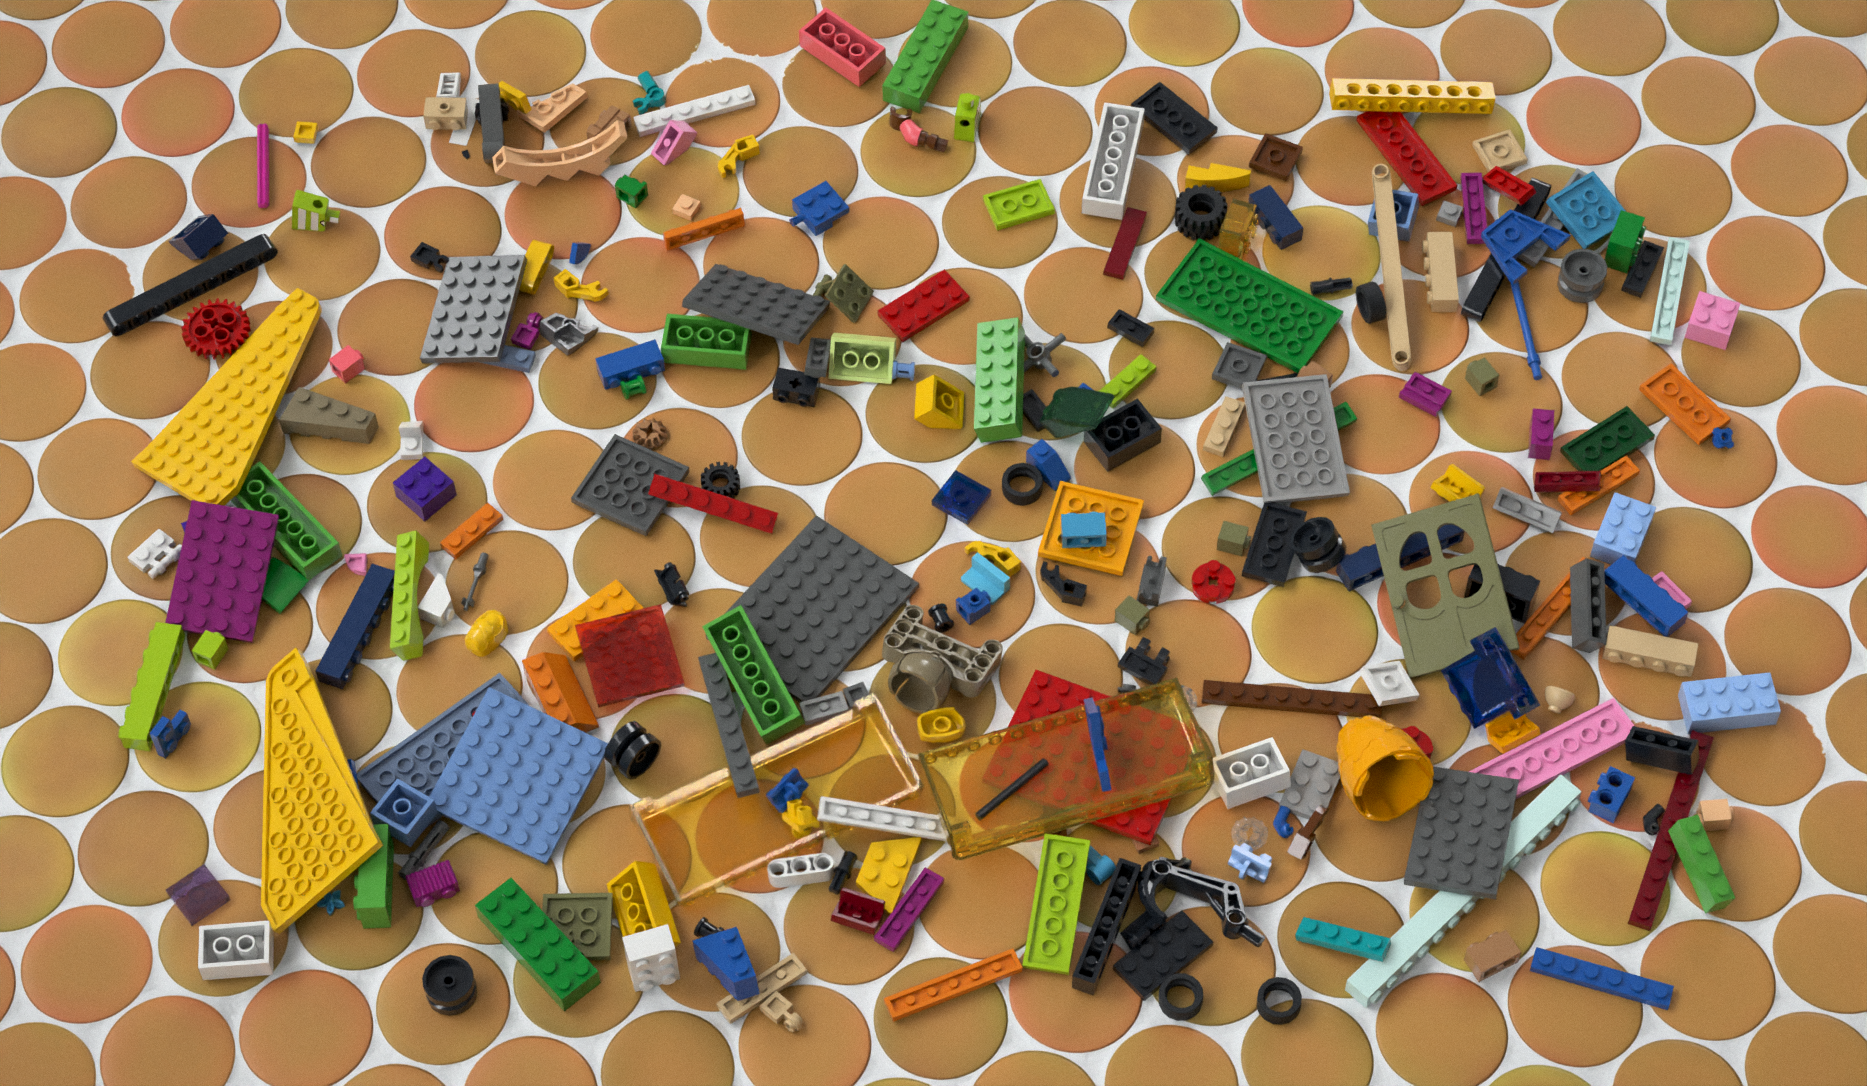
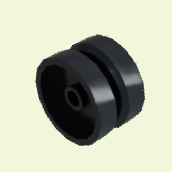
M1326 517L1311 518L1303 522L1294 530L1290 539V545L1304 569L1311 573H1321L1330 570L1342 561L1346 554L1347 546L1333 522Z
M632 721L622 726L610 739L605 748L604 758L612 766L618 767L619 772L630 780L636 779L645 773L655 762L661 750V741L651 733H647V730L641 724Z
M446 955L431 961L425 968L422 977L423 988L427 1001L433 1010L443 1015H458L468 1010L475 1002L477 985L473 970L467 961L458 956Z

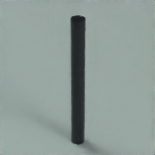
M1042 758L975 813L977 819L981 821L1049 765L1047 760Z

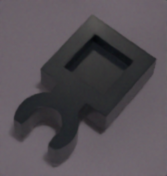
M421 242L410 256L412 262L426 269L434 266L435 270L440 273L444 271L443 266L440 264L449 262L447 256L440 255L438 249L424 242Z

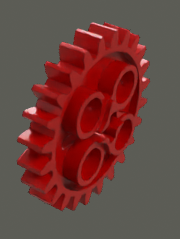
M217 298L215 303H212L209 299L208 305L200 302L201 308L192 307L194 313L187 312L188 319H183L184 326H181L183 332L181 334L186 347H189L191 353L196 351L198 357L203 354L204 358L207 359L209 355H212L213 360H215L217 355H220L223 359L225 353L232 356V350L235 349L237 351L239 349L238 345L244 344V339L249 338L248 332H251L249 317L246 311H243L241 305L236 307L234 301L229 304L228 300L225 299L223 303H220L219 298Z

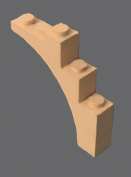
M617 120L595 137L563 148L523 150L503 146L492 157L495 174L533 186H537L547 175L568 181L578 170L599 176L611 164L609 156L627 139L625 124Z

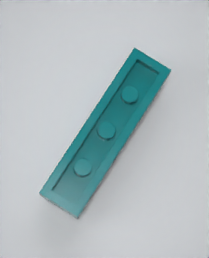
M1303 917L1295 934L1297 941L1381 962L1384 961L1391 946L1390 938Z

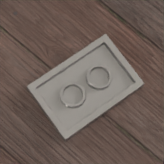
M1302 749L1290 778L1291 787L1285 789L1279 803V808L1280 806H1286L1290 809L1291 814L1308 820L1319 805L1328 808L1340 781L1338 762Z

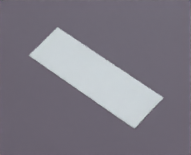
M466 97L468 106L466 129L453 130L449 143L467 145L476 121L474 112L476 103H479L478 99Z

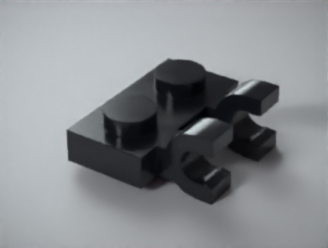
M1143 637L1136 649L1129 646L1118 662V668L1156 688L1168 671V667L1165 665L1170 660L1168 656L1170 651L1162 647L1157 657L1153 660L1146 656L1151 649V646H1149L1151 641Z

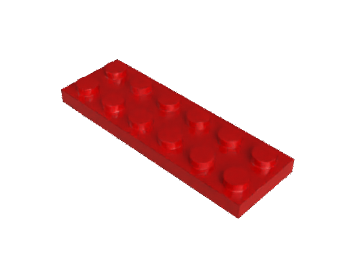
M1366 111L1357 115L1356 121L1411 193L1418 194L1421 206L1457 190L1458 185L1401 112Z

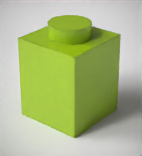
M205 630L192 649V653L196 662L215 670L228 651V646L222 634Z

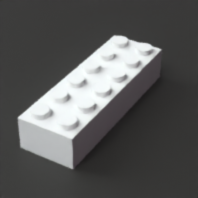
M1104 102L1082 198V214L1123 219L1144 125V108Z

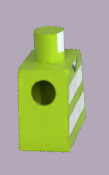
M970 93L960 94L955 113V140L975 141L981 115L980 96ZM967 120L970 125L963 126V122Z
M296 190L292 205V229L325 231L327 221L339 223L340 211L329 209L328 198Z

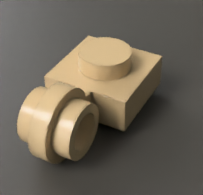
M777 991L760 1005V1011L776 1024L784 1018V1025L790 1032L793 1033L802 1028L804 1023L802 1018L797 1013L790 1014L793 1010V1004Z

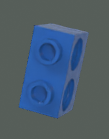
M1610 766L1607 773H1601L1597 782L1600 785L1598 790H1592L1587 802L1591 803L1588 812L1614 823L1633 787L1635 777ZM1610 783H1615L1618 787L1612 786ZM1601 801H1607L1609 804H1603Z

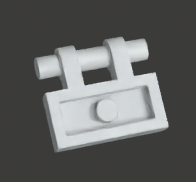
M158 529L128 556V560L143 573L152 568L147 574L154 579L158 574L162 575L169 564L179 559L182 545L178 544L173 549L176 545L175 541Z

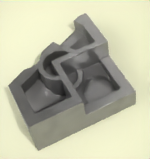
M554 313L540 321L539 332L541 336L568 356L587 343L598 332V326L586 327L580 325V320L567 318L565 315Z

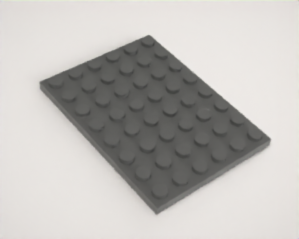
M816 515L727 612L740 605L743 607L790 695L798 702H803L822 696L919 588V583Z

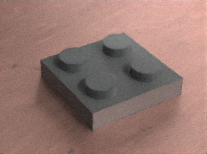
M1227 342L1212 373V379L1242 389L1243 382L1258 380L1267 360V355Z

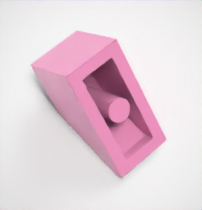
M670 120L651 154L663 165H668L689 149L697 132L685 121Z

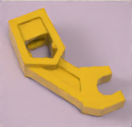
M753 134L735 140L732 147L719 160L718 172L722 178L726 177L725 170L729 169L733 174L736 173V162L738 160L744 161L760 154L759 144Z
M566 269L554 277L555 287L567 298L575 297L596 302L603 300L609 295L606 287L598 291L601 288L599 281L582 285L579 279Z
M973 541L965 547L967 555L971 552H978L984 558L994 560V565L1009 577L1021 570V561L1009 547L1002 548L981 541Z

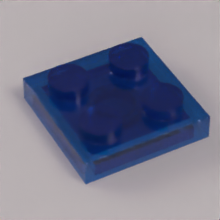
M955 470L931 501L934 507L968 525L992 495V490Z

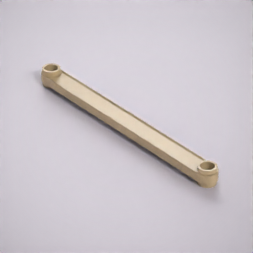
M1377 164L1372 170V182L1391 356L1396 370L1406 371L1411 365V352L1391 173L1387 165ZM1381 173H1384V174H1385L1384 176H1377L1378 174H1381ZM1400 358L1406 359L1404 362L1397 361Z

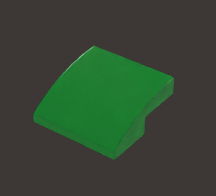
M273 557L270 560L262 602L264 601L281 614L307 585L309 580L289 565Z

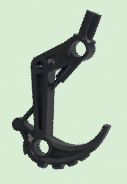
M1159 857V859L1148 861L1143 866L1138 877L1140 900L1149 915L1160 925L1164 924L1166 915L1158 908L1155 896L1167 888L1210 903V906L1221 919L1222 932L1225 937L1229 939L1243 937L1256 947L1262 945L1265 936L1248 926L1249 921L1246 918L1240 889L1236 883L1193 872L1191 869L1192 861L1186 857L1181 858V860Z

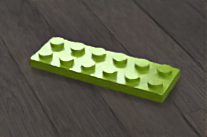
M1045 833L1023 968L1069 975L1090 840Z

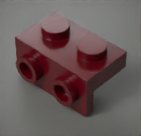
M843 887L840 892V899L831 914V921L874 935L883 919L886 902L882 899Z

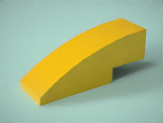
M1211 163L1209 169L1189 165L1185 178V189L1188 187L1193 188V185H1198V187L1206 185L1207 188L1214 187L1215 191L1226 192L1248 187L1251 170Z

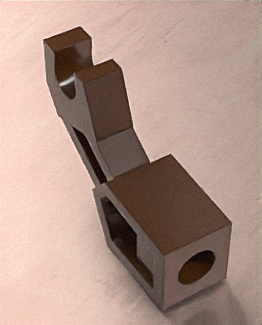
M1319 805L1315 809L1305 827H1301L1296 833L1287 851L1289 854L1300 860L1306 857L1315 840L1316 834L1314 832L1322 824V819L1327 814L1328 808Z

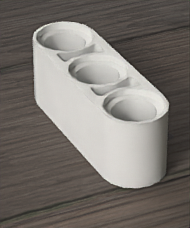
M827 853L775 859L768 865V880L776 888L826 882L834 876V860ZM823 865L828 866L827 869H820L819 867ZM800 868L805 869L804 872H797L796 870ZM775 872L783 873L781 875H774Z

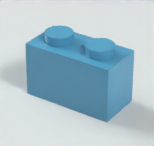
M1105 513L1061 514L1062 548L1106 546Z

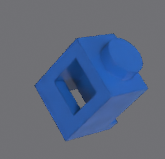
M975 588L962 598L958 597L956 599V611L971 625L990 612L991 598L985 590L981 592L978 588Z

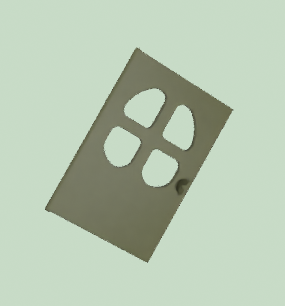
M1479 494L1371 525L1410 679L1520 649ZM1444 525L1459 527L1472 538L1474 550L1450 559L1444 558L1438 530ZM1416 533L1425 534L1432 562L1408 571L1402 570L1400 558L1406 542ZM1478 565L1483 576V584L1479 591L1468 598H1460L1454 595L1449 573L1466 566ZM1431 576L1436 577L1441 592V599L1438 604L1429 609L1413 606L1407 594L1408 584Z

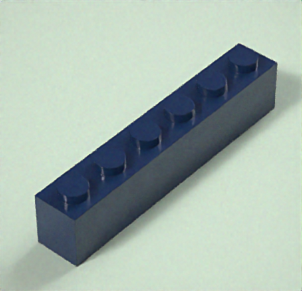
M1455 525L1442 526L1438 530L1442 550L1462 542L1465 531ZM1416 533L1408 539L1401 553V568L1431 555L1425 534ZM1376 543L1371 546H1364L1353 554L1344 555L1342 561L1337 564L1336 573L1348 591H1352L1384 576Z
M371 564L315 670L319 682L343 690L346 683L351 681L355 665L360 663L365 646H369L374 629L379 627L384 610L386 611L390 606V599L394 591L395 570Z

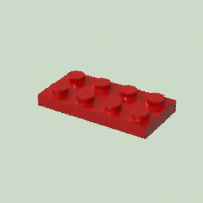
M944 269L879 309L878 316L902 342H905L969 302L970 296Z

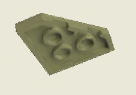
M613 893L543 894L542 911L589 961L611 960Z

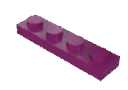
M1461 173L1460 181L1467 244H1485L1481 238L1482 231L1487 228L1482 173Z
M925 867L876 933L874 941L894 952L944 884V878Z

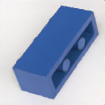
M655 339L595 358L597 372L605 390L620 386L621 381L628 382L637 379L639 375L644 378L665 371L664 359Z

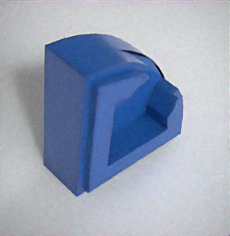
M572 243L569 263H581L588 255L591 244Z

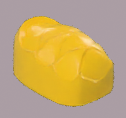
M495 609L483 613L474 622L465 637L466 648L479 657L490 654L503 642L508 634L506 617Z
M954 707L931 710L922 713L917 719V729L921 741L932 743L950 742L962 737L966 731L965 720Z

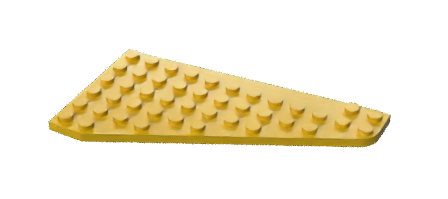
M299 288L292 292L275 308L271 315L153 441L131 461L133 466L191 501L225 506L235 497L242 488L320 318L322 308L318 299Z
M294 648L270 670L266 679L261 907L270 921L273 930L278 934H281L383 846L373 827L309 664L298 648Z

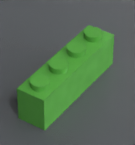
M1695 815L1678 820L1668 832L1705 914L1726 908L1735 899V896L1699 816Z

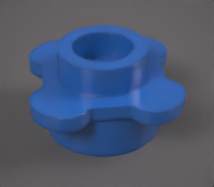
M1716 427L1713 429L1712 442L1716 448L1727 447L1730 449L1734 446L1731 436L1733 431L1730 428L1719 429Z

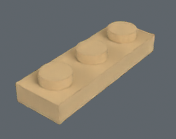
M1225 396L1203 445V451L1221 457L1224 456L1245 409V402Z

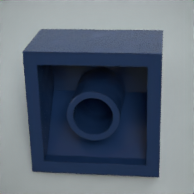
M214 214L198 216L168 242L190 260H202L209 255L210 252L208 250L213 246H219L225 241L224 237L228 232Z

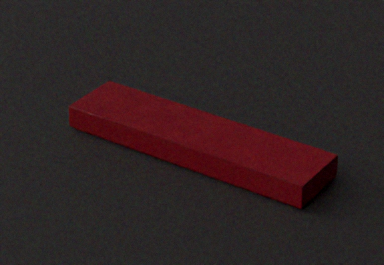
M1127 207L1103 275L1121 280L1124 279L1147 217L1146 211Z

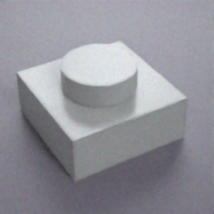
M1443 201L1436 221L1456 227L1463 212V207Z

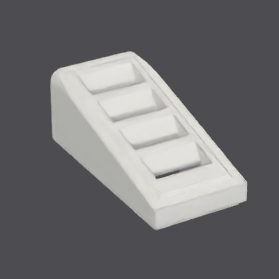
M441 73L436 97L459 98L461 73Z

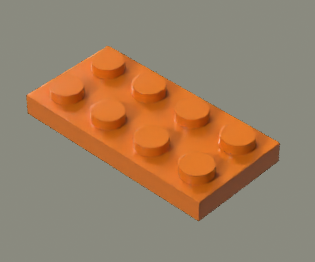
M1671 363L1640 385L1639 390L1698 445L1713 436L1712 431L1714 428L1722 429L1731 421V418Z

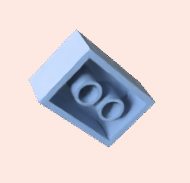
M1615 492L1593 543L1590 557L1611 565L1623 555L1627 559L1636 562L1653 521L1656 507Z

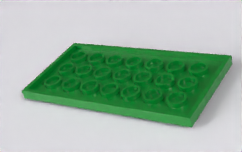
M1200 238L1156 295V301L1258 353L1267 355V358L1296 373H1299L1303 366H1307L1341 320L1344 312Z

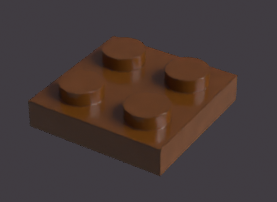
M1265 133L1249 162V168L1287 181L1303 151V147Z

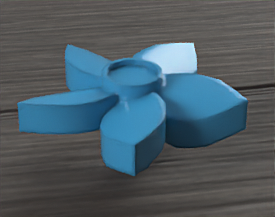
M341 890L334 891L332 895L328 892L324 899L318 902L317 907H327V913L330 916L335 908H344L345 905L340 900Z

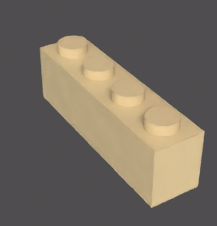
M1427 232L1426 240L1422 241V252L1426 253V257H1424V270H1428V274L1425 275V286L1429 287V291H1427V304H1431V312H1457L1459 296L1452 232Z
M1609 625L1602 659L1613 663L1630 664L1633 667H1645L1657 672L1674 673L1681 677H1691L1695 666L1698 643Z

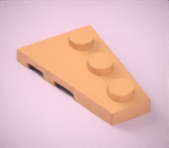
M572 83L551 93L550 98L543 101L538 99L532 102V110L527 114L516 110L517 116L545 133L587 99L588 95L586 91Z

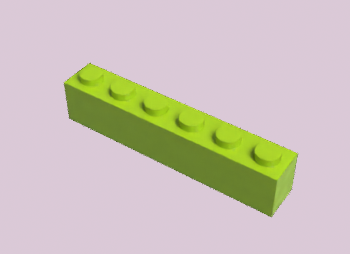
M156 622L154 630H151L149 633V646L143 652V665L137 671V684L131 690L130 706L126 707L125 722L119 729L118 736L124 748L151 751L153 741L150 732L161 718L186 637L182 630V625Z

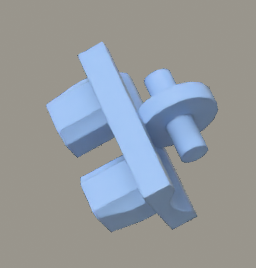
M1243 843L1240 847L1235 845L1232 848L1228 865L1240 871L1238 878L1243 880L1246 875H1249L1264 883L1267 880L1272 865V857L1265 853L1261 854L1260 857L1253 854L1252 847L1246 843Z

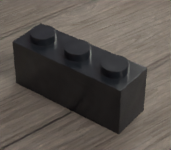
M1632 726L1625 740L1627 761L1689 775L1693 774L1699 762V741L1695 739Z

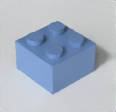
M1393 190L1398 240L1410 242L1419 209L1418 194ZM1374 200L1368 219L1369 235L1378 236Z
M397 778L370 812L373 825L388 824L392 837L411 847L438 812L434 799Z

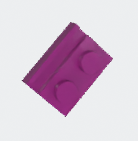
M1414 372L1403 390L1400 391L1399 398L1436 417L1439 410L1443 408L1450 398L1452 390Z

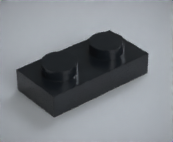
M1120 309L1111 318L1107 326L1108 329L1141 347L1154 334L1152 326Z

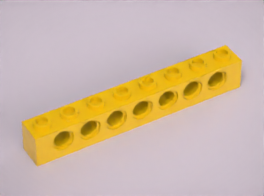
M1332 78L1329 91L1332 110L1492 114L1496 100L1492 82Z

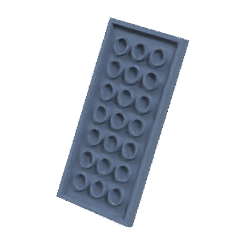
M498 673L357 773V780L376 803L381 800L397 778L429 797L469 725L472 713L477 710L489 687L528 706L530 705L503 675ZM437 813L435 817L432 819V821L428 824V826H430L435 821L440 819L443 815Z

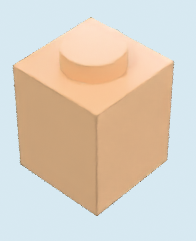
M1727 799L1699 802L1696 812L1705 831L1728 830L1730 822L1734 819L1733 808L1729 807Z

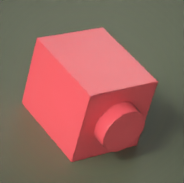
M349 345L329 359L332 372L345 384L365 369L363 355L360 351L352 349Z

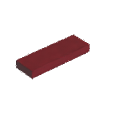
M1601 471L1536 472L1534 492L1600 491Z

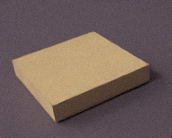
M1510 129L1473 141L1472 146L1487 172L1495 166L1506 171L1527 164L1528 159Z

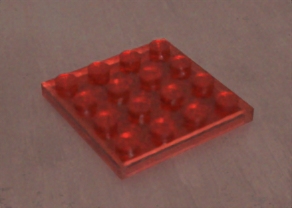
M661 604L575 625V631L598 708L684 686V679Z

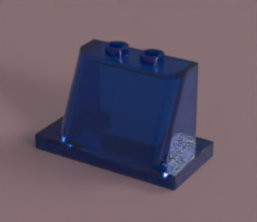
M1496 627L1470 640L1475 651L1441 670L1449 684L1451 693L1456 696L1462 712L1468 717L1474 729L1508 710L1515 720L1540 706L1539 701Z

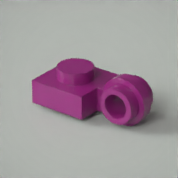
M530 313L527 317V325L519 323L511 337L512 344L529 350L532 349L540 334V321L543 320L540 313Z

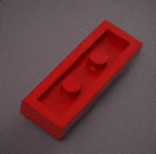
M1495 166L1482 177V181L1486 186L1519 205L1524 204L1536 193L1532 185L1498 166Z

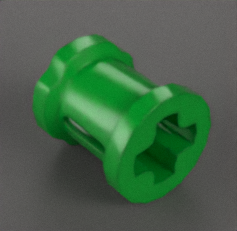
M641 375L637 376V379L620 382L621 390L626 400L630 399L632 395L646 393V387Z

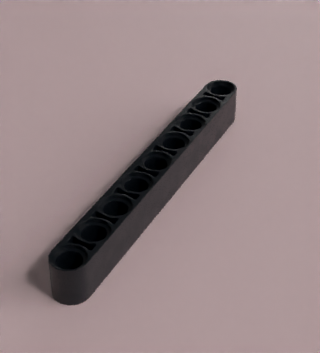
M1532 177L1528 184L1535 188L1536 193L1524 204H1517L1514 211L1536 220L1549 196L1552 185ZM1492 253L1461 310V315L1478 322L1483 320L1506 277Z
M267 234L257 235L108 310L102 317L103 321L113 336H121L272 260L277 255L278 250Z

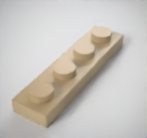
M792 953L756 977L760 994L739 1001L730 994L716 1003L717 1008L729 1024H732L765 1002L775 991L779 993L806 975L807 969L797 956Z

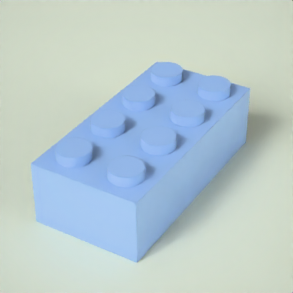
M1770 672L1682 682L1678 693L1687 734H1691L1692 730L1704 733L1776 725L1781 713Z

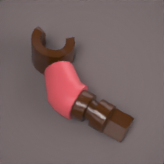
M891 106L889 124L893 129L901 131L907 143L916 147L928 145L927 147L940 152L946 151L949 140L939 138V135L933 133L928 135V132L918 127L911 120V109L907 110L906 115H900L896 113V108Z

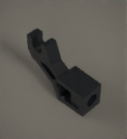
M1043 561L1040 569L1042 581L1057 594L1063 603L1082 607L1087 594V585L1069 579L1063 581L1060 578L1059 565H1055V569L1049 571L1047 570L1048 562Z

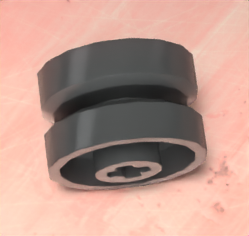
M1576 249L1567 253L1562 260L1557 285L1559 291L1565 298L1573 302L1586 303L1595 300L1603 291L1607 274L1606 262L1600 254L1589 249Z

